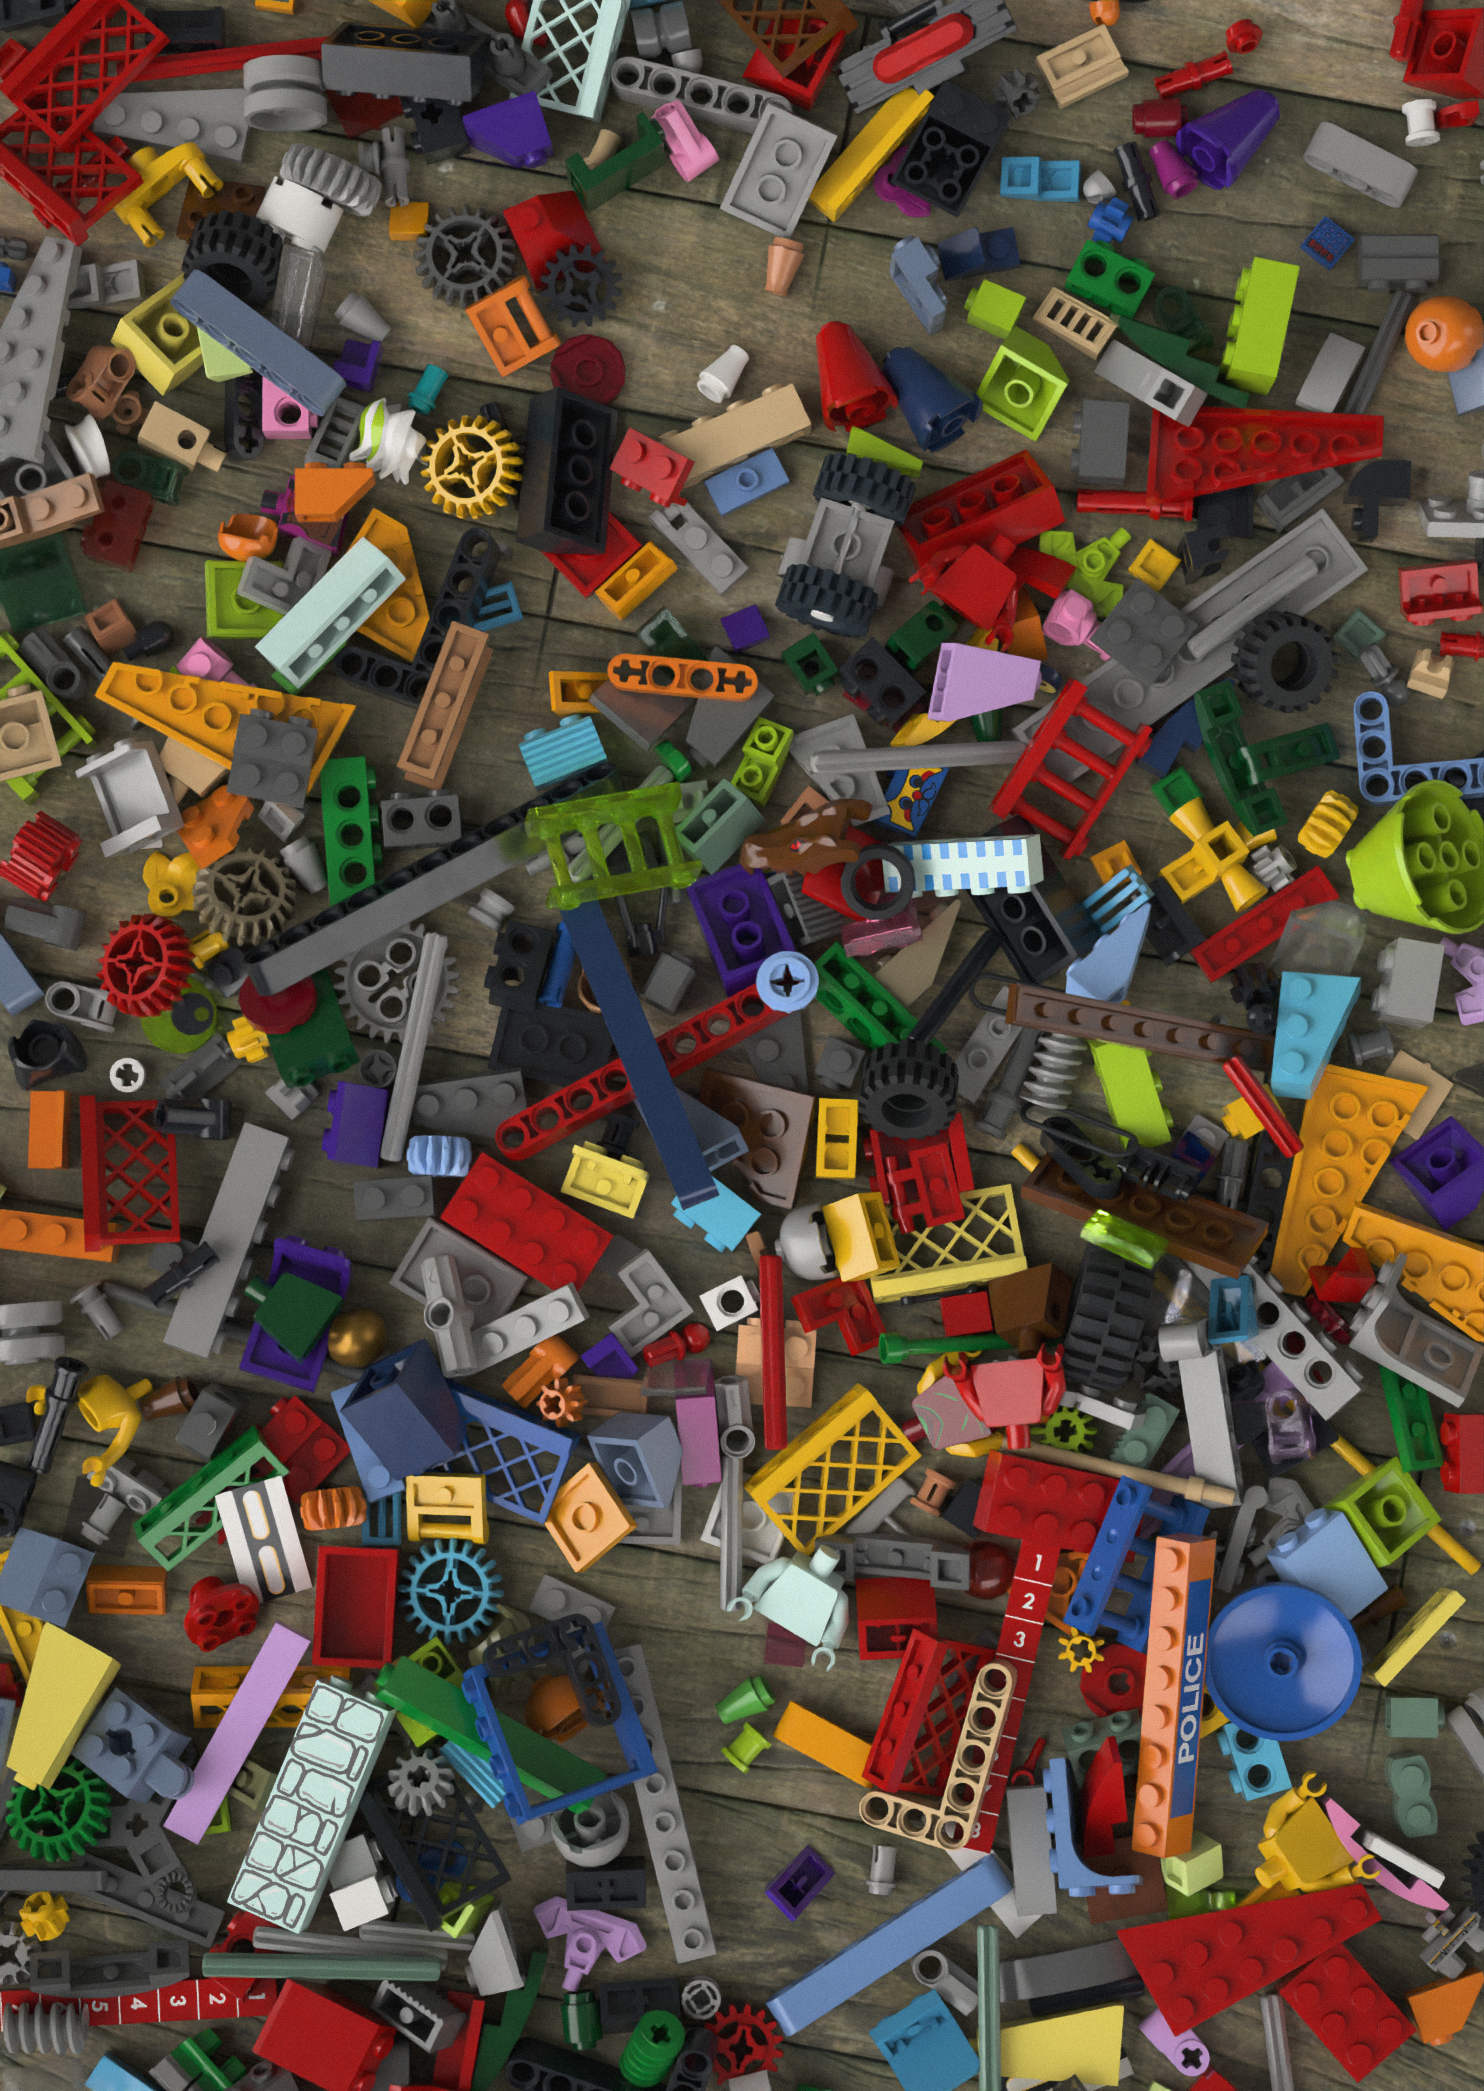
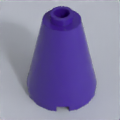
M1256 89L1185 124L1177 131L1176 145L1179 154L1182 157L1187 154L1193 164L1192 167L1197 171L1196 178L1204 185L1214 190H1221L1224 186L1230 187L1238 179L1280 118L1279 102L1272 93Z

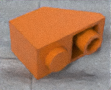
M310 462L305 464V468H295V516L298 522H338L376 484L373 468H367L365 463L360 462L344 463L343 468H328L326 463Z

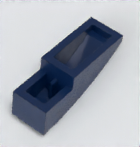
M1228 677V678H1226V679H1224V680H1222V681L1219 682V683H1221V682H1224V681H1226V680H1230L1231 685L1233 686V684L1235 683V680H1233V679H1231V678ZM1194 698L1188 701L1163 725L1153 737L1146 753L1138 760L1137 766L1163 779L1181 747L1195 754L1203 738Z

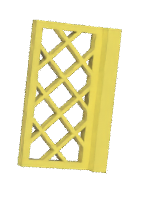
M1011 1184L959 1193L962 1205L972 1212L960 1228L952 1222L944 1224L956 1233L945 1250L926 1238L933 1227L926 1228L922 1235L917 1231L910 1232L909 1234L918 1239V1241L907 1256L897 1251L899 1260L902 1261L901 1267L897 1268L893 1274L877 1275L870 1278L874 1304L900 1301V1297L918 1296L964 1289L972 1283L978 1284L980 1287L988 1286L989 1280L1028 1269ZM1004 1195L1007 1210L999 1221H996L980 1210L988 1198ZM980 1199L976 1206L969 1202ZM920 1200L909 1201V1204L919 1202ZM893 1204L885 1205L888 1219L895 1223L891 1230L894 1237L899 1230L898 1222L893 1220L890 1210L894 1206ZM976 1214L994 1226L983 1244L965 1232ZM1007 1218H1009L1011 1230L1003 1225ZM998 1230L1013 1239L1015 1253L998 1255L987 1246ZM960 1237H963L979 1248L969 1261L961 1262L949 1254ZM922 1243L940 1254L933 1267L922 1268L911 1261V1258ZM983 1252L990 1256L979 1259ZM944 1259H947L952 1263L941 1265ZM906 1265L914 1269L902 1272Z

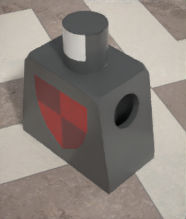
M212 1382L201 1391L175 1438L177 1446L208 1463L219 1454L248 1400L217 1382Z

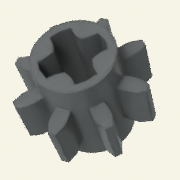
M1018 67L1014 71L1001 74L997 87L992 89V93L997 98L995 105L1006 112L1010 111L1015 119H1018L1019 115L1033 112L1037 99L1042 97V94L1036 88L1039 82L1031 72L1024 76Z

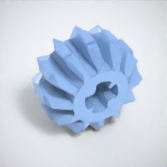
M414 1136L410 1139L409 1149H407L408 1170L417 1176L465 1177L470 1171V1164H472L473 1152L471 1151V1143L462 1137Z

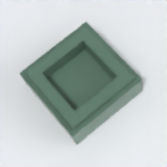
M1358 608L1333 635L1332 639L1358 663H1361L1358 658V654L1362 651L1361 649L1372 643L1378 644L1387 633Z

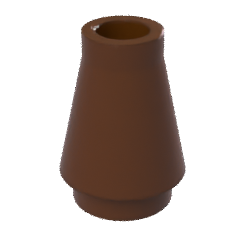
M177 1376L146 1398L139 1400V1407L146 1421L185 1414L191 1411L199 1396V1392L191 1377L181 1378Z

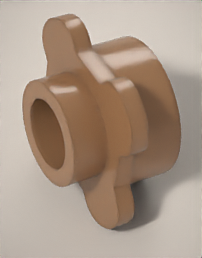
M128 390L124 395L119 396L116 406L109 416H112L117 423V432L122 435H128L131 433L132 428L139 424H144L150 411L143 408L140 403V394L137 391ZM127 409H130L132 411L131 415L129 416L125 415V411Z

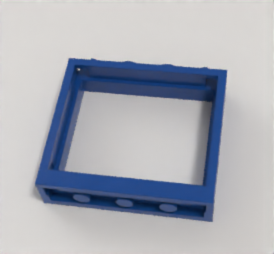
M602 1621L593 1624L621 1701V1714L617 1721L612 1724L629 1767V1771L530 1807L484 1683V1679L492 1676L485 1671L482 1664L471 1667L463 1674L464 1681L461 1683L463 1694L469 1704H474L478 1719L475 1720L478 1735L483 1742H488L492 1756L489 1757L492 1773L497 1780L501 1779L506 1792V1795L503 1796L505 1809L511 1818L515 1817L518 1826L648 1778L658 1772ZM583 1629L567 1633L566 1636L568 1639L575 1638L579 1646L578 1637L584 1634ZM544 1641L530 1646L528 1649L534 1656L543 1657L548 1651V1642ZM589 1645L584 1647L585 1652L591 1651ZM519 1651L492 1661L494 1665L501 1664L503 1669H506V1662L521 1655ZM521 1657V1664H525L526 1662ZM589 1660L594 1676L597 1678L598 1667L593 1661ZM603 1683L598 1685L600 1690L605 1689ZM605 1703L607 1711L611 1710L609 1703Z

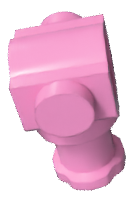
M1072 589L1070 591H1062L1055 600L1043 624V634L1065 646H1079L1081 643H1084L1100 653L1102 660L1107 661L1110 658L1107 653L1089 640L1102 624L1096 620L1097 613L1094 612L1092 602Z
M203 636L196 641L176 665L179 672L184 676L190 675L200 677L201 679L223 681L257 688L254 683L248 684L231 670L233 663L228 655L211 640Z

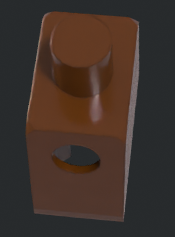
M1052 1262L988 1281L996 1332L1014 1348H1018V1357L1022 1360L1037 1358L1042 1342L1061 1337L1065 1332L1072 1278Z

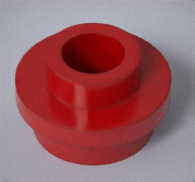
M1251 19L1240 20L1227 29L1225 33L1227 38L1226 46L1231 53H1250L1259 45L1263 32L1260 26L1254 24Z

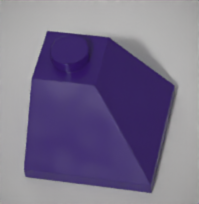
M535 91L462 116L469 146L514 167L520 168L526 165L527 168H535L545 164L548 161V157L554 156L552 143Z
M1452 1116L1445 1119L1389 1161L1422 1208L1445 1231L1476 1209L1484 1191V1147Z

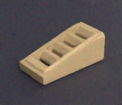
M1055 287L1051 289L1032 318L1033 321L1095 361L1117 330V326L1109 317ZM1058 301L1063 306L1054 320H1052L1047 315ZM1071 309L1076 314L1068 326L1065 327L1060 323ZM1083 317L1088 323L1081 333L1077 334L1074 332V329ZM1094 326H1097L1101 330L1093 342L1086 339Z

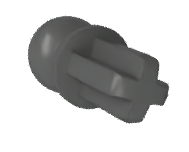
M1372 643L1363 647L1362 651L1358 654V658L1370 674L1372 686H1381L1380 694L1384 696L1389 706L1397 707L1405 704L1410 697L1411 689L1406 687L1407 681L1404 678L1395 676L1399 670L1397 665L1390 664L1377 644Z

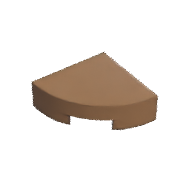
M755 1231L745 1235L759 1273L760 1256L768 1255L761 1232Z

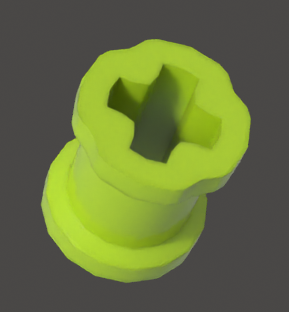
M748 1721L743 1724L744 1730L729 1747L724 1746L720 1750L725 1757L745 1774L750 1770L749 1764L764 1748L769 1749L772 1746V1743Z

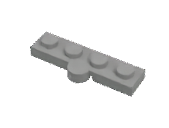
M1009 1354L1007 1358L994 1359L993 1363L1022 1359L1016 1354ZM1066 1381V1392L1059 1405L1073 1408L1075 1403H1077L1076 1408L1078 1410L1128 1430L1143 1427L1147 1413L1136 1409V1402L1121 1396H1114V1399H1110L1100 1395L1102 1390L1100 1388L1081 1383L1075 1385Z

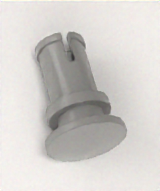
M97 1279L78 1289L68 1302L70 1304L76 1300L82 1306L80 1309L82 1315L87 1313L106 1342L126 1328V1326L120 1321L105 1300L108 1297L105 1292L101 1294L96 1287L102 1283L101 1279Z

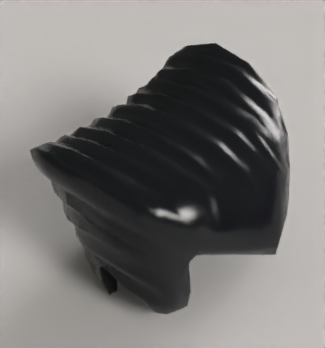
M32 1019L22 1031L19 1039L13 1036L8 1042V1052L14 1067L16 1080L24 1091H29L31 1088L56 1077L83 1072L87 1069L88 1058L80 1041L61 1022L51 1023Z

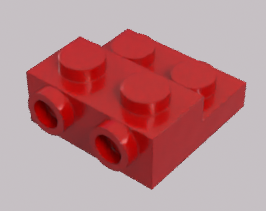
M294 1395L291 1400L283 1396L269 1411L274 1418L264 1428L259 1424L256 1427L264 1435L268 1447L288 1467L289 1473L282 1478L285 1491L300 1506L301 1496L305 1492L314 1491L351 1451L348 1442L299 1395ZM264 1456L254 1464L265 1476L275 1469Z

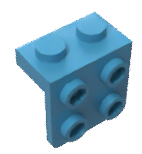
M935 1988L928 1993L915 1997L910 2005L895 2015L883 2018L875 2028L869 2031L870 2036L888 2061L905 2091H952L980 2072V2059Z

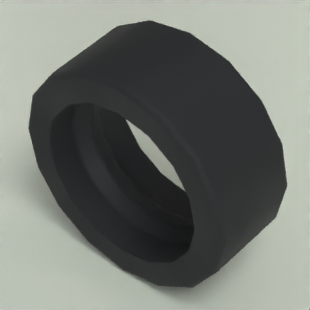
M869 844L861 848L858 861L853 863L846 862L841 877L842 895L847 905L859 916L871 920L889 919L901 913L909 904L915 888L914 869L908 857L899 849L886 844ZM873 859H882L890 862L897 868L901 876L899 893L893 900L885 904L866 902L859 895L855 886L857 871L864 863Z

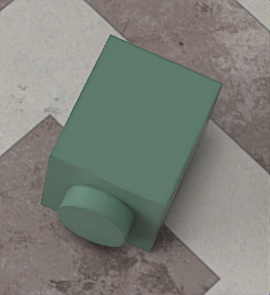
M1385 1695V1735L1402 1738H1438V1729L1444 1728L1445 1712L1444 1706L1438 1705L1437 1697L1432 1695Z

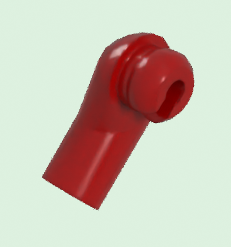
M511 0L505 6V17L512 34L516 38L523 40L529 19V3L527 0ZM544 33L534 39L533 44L546 48L550 38L547 33Z

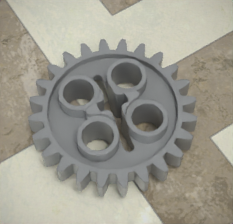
M411 922L403 925L401 929H396L356 950L352 955L343 957L342 960L347 963L346 968L335 969L336 974L344 977V982L335 984L334 988L338 991L346 992V995L338 1000L340 1006H351L345 1014L346 1019L349 1020L358 1016L360 1019L355 1028L361 1031L369 1025V1038L373 1040L381 1031L383 1032L386 1044L391 1042L393 1034H398V1038L403 1045L418 971L404 978L403 984L405 987L399 991L396 987H392L374 1003L369 1002V997L388 987L392 983L390 976L396 972L397 975L403 976L420 962L426 926L422 923L415 932L411 931ZM446 944L445 953L450 948L448 944ZM407 945L411 947L412 957L408 963L399 965L393 962L392 953L397 946ZM455 957L443 959L429 1032L432 1034L435 1033V1028L432 1024L434 1019L443 1023L447 1022L441 1012L442 1009H455V1005L448 1000V995L460 994L459 989L450 985L451 981L460 978L459 973L449 971L448 969L457 963ZM369 967H375L381 973L379 982L373 987L363 986L360 981L362 972ZM392 998L401 1000L403 1004L402 1013L396 1018L385 1017L383 1014L384 1003Z

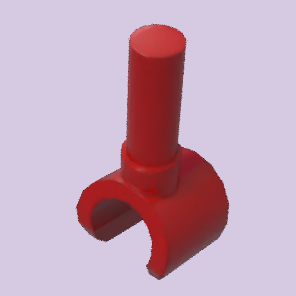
M1038 1737L1024 1765L1018 1766L1013 1770L1011 1775L1012 1786L1015 1783L1016 1777L1021 1774L1027 1775L1030 1778L1026 1786L1034 1785L1035 1776L1033 1771L1047 1743L1046 1740Z

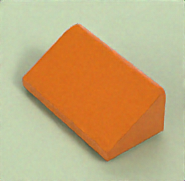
M90 1566L86 1578L88 1614L166 1615L167 1570L161 1566Z

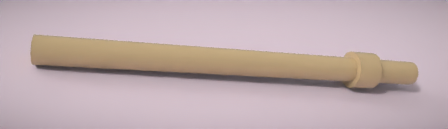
M1004 1435L1001 1451L1121 1479V1476L1124 1475L1147 1486L1184 1494L1185 1499L1197 1502L1205 1499L1232 1506L1236 1491L1206 1484L1205 1479L1194 1476L1185 1479L1031 1442V1448L1008 1450L1006 1435Z

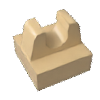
M1418 649L1412 662L1406 687L1443 699L1448 689L1454 665L1453 658L1449 655L1443 658L1431 654V649L1423 651Z

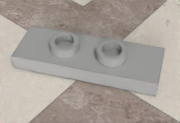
M1006 986L1002 987L993 1001L992 1007L1007 1010L1009 988ZM987 1011L954 1062L957 1065L959 1075L957 1094L972 1104L975 1103L1023 1028L1021 1026L1005 1024L1006 1015Z

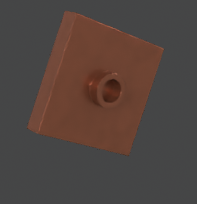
M1133 1834L1114 1838L1115 1854L1084 1858L1081 1843L1078 1844L1079 1852L1085 1863L1100 1875L1109 1877L1143 1876V1885H1135V1893L1112 1895L1109 1894V1887L1095 1888L1096 1896L1086 1897L1091 1924L1168 1911L1160 1859L1157 1856L1132 1850Z

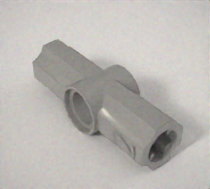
M445 1255L426 1259L420 1265L428 1301L424 1310V1321L426 1326L434 1331L443 1377L452 1378L471 1374L478 1368L470 1332L474 1321V1313L471 1306L464 1302L455 1256ZM451 1311L450 1319L447 1322L448 1313Z

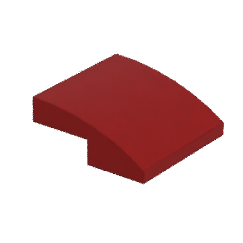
M850 825L848 826L845 841L856 842L861 848L869 844H884ZM873 859L864 863L857 871L855 877V886L859 895L866 902L872 904L877 903L884 886L882 859ZM838 862L826 866L817 874L806 873L802 885V893L861 924L868 921V918L859 916L847 905L842 895L841 877L846 862Z

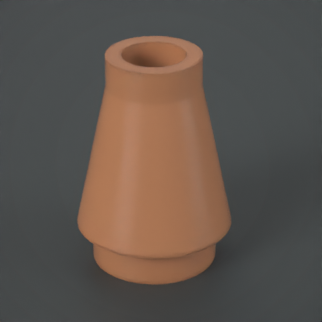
M774 237L773 244L768 245L765 291L781 296L787 295L788 288L805 256L802 253L804 244L782 237Z

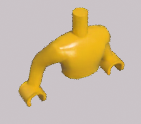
M107 1374L95 1376L80 1385L77 1394L79 1396L78 1406L92 1428L98 1433L110 1428H120L105 1453L100 1457H88L83 1463L82 1474L92 1471L96 1472L92 1475L90 1482L94 1487H99L104 1483L106 1471L125 1453L141 1423V1413L134 1401L153 1392L152 1384L147 1378L126 1389ZM33 1385L28 1388L26 1393L27 1403L40 1400L34 1406V1412L38 1415L44 1414L47 1404L44 1397L46 1387L43 1385Z

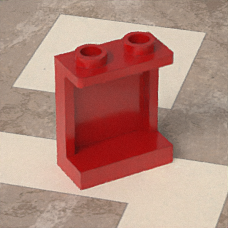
M961 1112L956 1113L954 1121L950 1122V1126L946 1130H940V1134L934 1137L928 1135L924 1140L909 1138V1141L900 1140V1137L895 1136L890 1138L884 1136V1132H876L872 1128L868 1129L869 1137L862 1138L865 1160H873L875 1176H869L871 1192H881L884 1206L891 1205L893 1202L889 1186L886 1184L882 1159L897 1155L900 1170L910 1168L911 1163L908 1152L947 1143L959 1193L974 1190ZM915 1179L904 1182L908 1202L920 1200Z

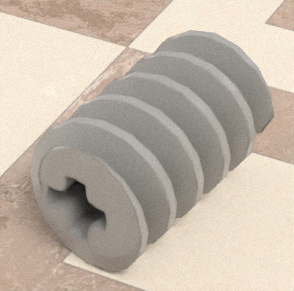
M1052 1033L1051 1037H1039L1038 1039L1047 1050L1034 1052L1033 1054L1034 1057L1042 1062L1041 1066H1029L1028 1069L1037 1077L1036 1081H1024L1023 1083L1032 1094L1019 1097L1043 1107L1066 1109L1068 1102L1059 1095L1072 1094L1073 1088L1065 1080L1077 1079L1078 1073L1070 1065H1081L1083 1059L1074 1051L1087 1050L1088 1044L1081 1038Z
M6 2003L3 2014V2035L9 2053L17 2054L22 2045L26 2054H33L38 2045L41 2054H49L54 2045L57 2054H65L70 2045L73 2054H81L89 2032L90 2015L88 2004H84L81 2015H76L74 2004L69 2003L65 2015H61L58 2003H53L49 2014L44 2013L42 2003H37L33 2014H29L26 2003H21L18 2014H13L11 2003Z

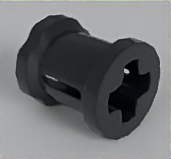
M613 1111L606 1115L609 1121L601 1141H597L596 1145L606 1148L611 1154L620 1157L622 1155L628 1156L629 1153L626 1149L634 1128H639L641 1122Z

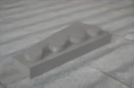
M244 88L120 93L94 120L92 131L97 136L113 139L117 135L122 141L166 150H172L184 143L194 142L203 151L206 158L243 165L251 129L244 122V98L250 95V93Z

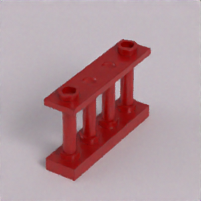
M1069 678L987 808L1004 820L1008 814L1012 816L1018 814L1064 843L1058 854L1069 861L1073 855L1080 856L1090 840V837L1086 834L1136 756L1142 758L1150 747L1152 738L1149 735L1153 730L1151 727L1140 723L1134 732L1088 703V698L1084 696L1088 687L1072 678ZM1071 715L1083 717L1126 745L1114 765L1066 735L1067 730L1063 727ZM1050 748L1053 750L1059 748L1105 778L1093 798L1045 768L1046 763L1042 760ZM1029 781L1032 783L1040 782L1084 810L1073 830H1070L1025 801V796L1021 793Z

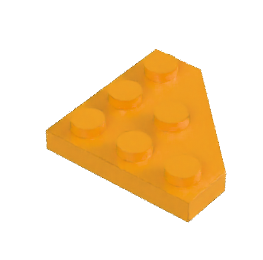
M373 508L348 551L364 537L392 561L406 580L364 621L356 632L412 664L430 615L407 527Z

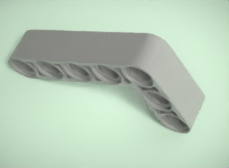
M1209 1315L1173 1320L1159 1328V1347L1164 1362L1178 1361L1196 1477L1205 1479L1206 1484L1236 1490L1232 1506L1243 1505L1244 1485L1222 1343L1209 1344ZM1205 1499L1200 1501L1201 1506L1207 1509L1231 1507L1230 1505Z

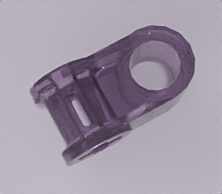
M1287 1387L1273 1392L1268 1397L1265 1405L1269 1433L1268 1449L1273 1464H1281L1284 1459L1296 1458L1314 1461L1316 1456V1440L1312 1429L1310 1402L1296 1387ZM1283 1396L1291 1398L1294 1402L1295 1409L1292 1416H1288L1281 1409L1280 1403ZM1287 1444H1297V1446H1287Z

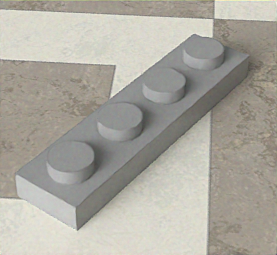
M573 1282L471 1331L478 1368L471 1374L452 1377L454 1382L457 1383L589 1318L590 1315Z

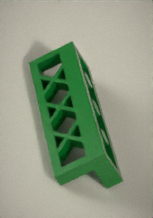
M253 1425L136 1521L133 1525L137 1540L167 1571H170L223 1527L220 1514L218 1515L219 1510L214 1495L220 1494V1491L227 1486L244 1487L277 1476L283 1478L289 1473L288 1467L268 1447L264 1435ZM263 1456L275 1468L264 1478L250 1477L251 1466ZM196 1511H212L211 1521L206 1526L189 1527V1518ZM166 1536H181V1546L169 1556L156 1545Z

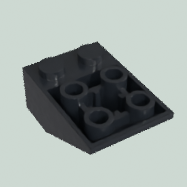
M944 80L890 183L958 218L1012 124V115Z

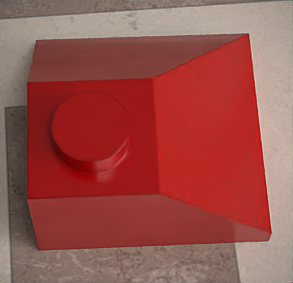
M1484 8L1423 10L1421 16L1423 27L1417 32L1412 58L1408 61L1403 82L1410 86L1455 99H1484Z
M574 190L537 195L503 211L505 224L509 228V233L515 241L516 248L537 291L549 286L547 283L540 281V277L543 273H551L545 264L548 259L555 262L558 261L557 249L561 248L568 254L570 253V245L574 242L579 251H584L587 242L591 243L592 253L597 254L601 249ZM576 260L579 266L591 267L595 265L586 260ZM562 270L559 271L556 282L565 279Z

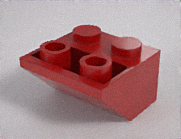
M800 19L784 20L782 34H798ZM809 19L806 34L818 33L828 23L821 19ZM771 20L764 35H773L775 20ZM840 30L785 78L780 75L757 48L742 78L771 93L781 95L789 102L810 112L833 69V65H835L844 48L845 31ZM796 44L779 45L777 58L781 63L794 53Z
M905 1577L855 1579L858 1653L860 1660L903 1658L913 1628L925 1630L932 1635L938 1636L935 1589L930 1587V1580Z

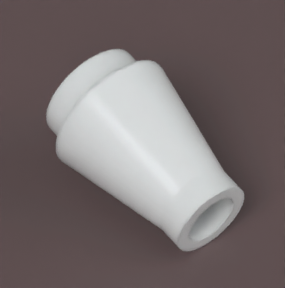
M731 345L723 355L699 374L698 389L707 398L717 403H721L724 398H730L744 366L750 359L748 354L742 348Z

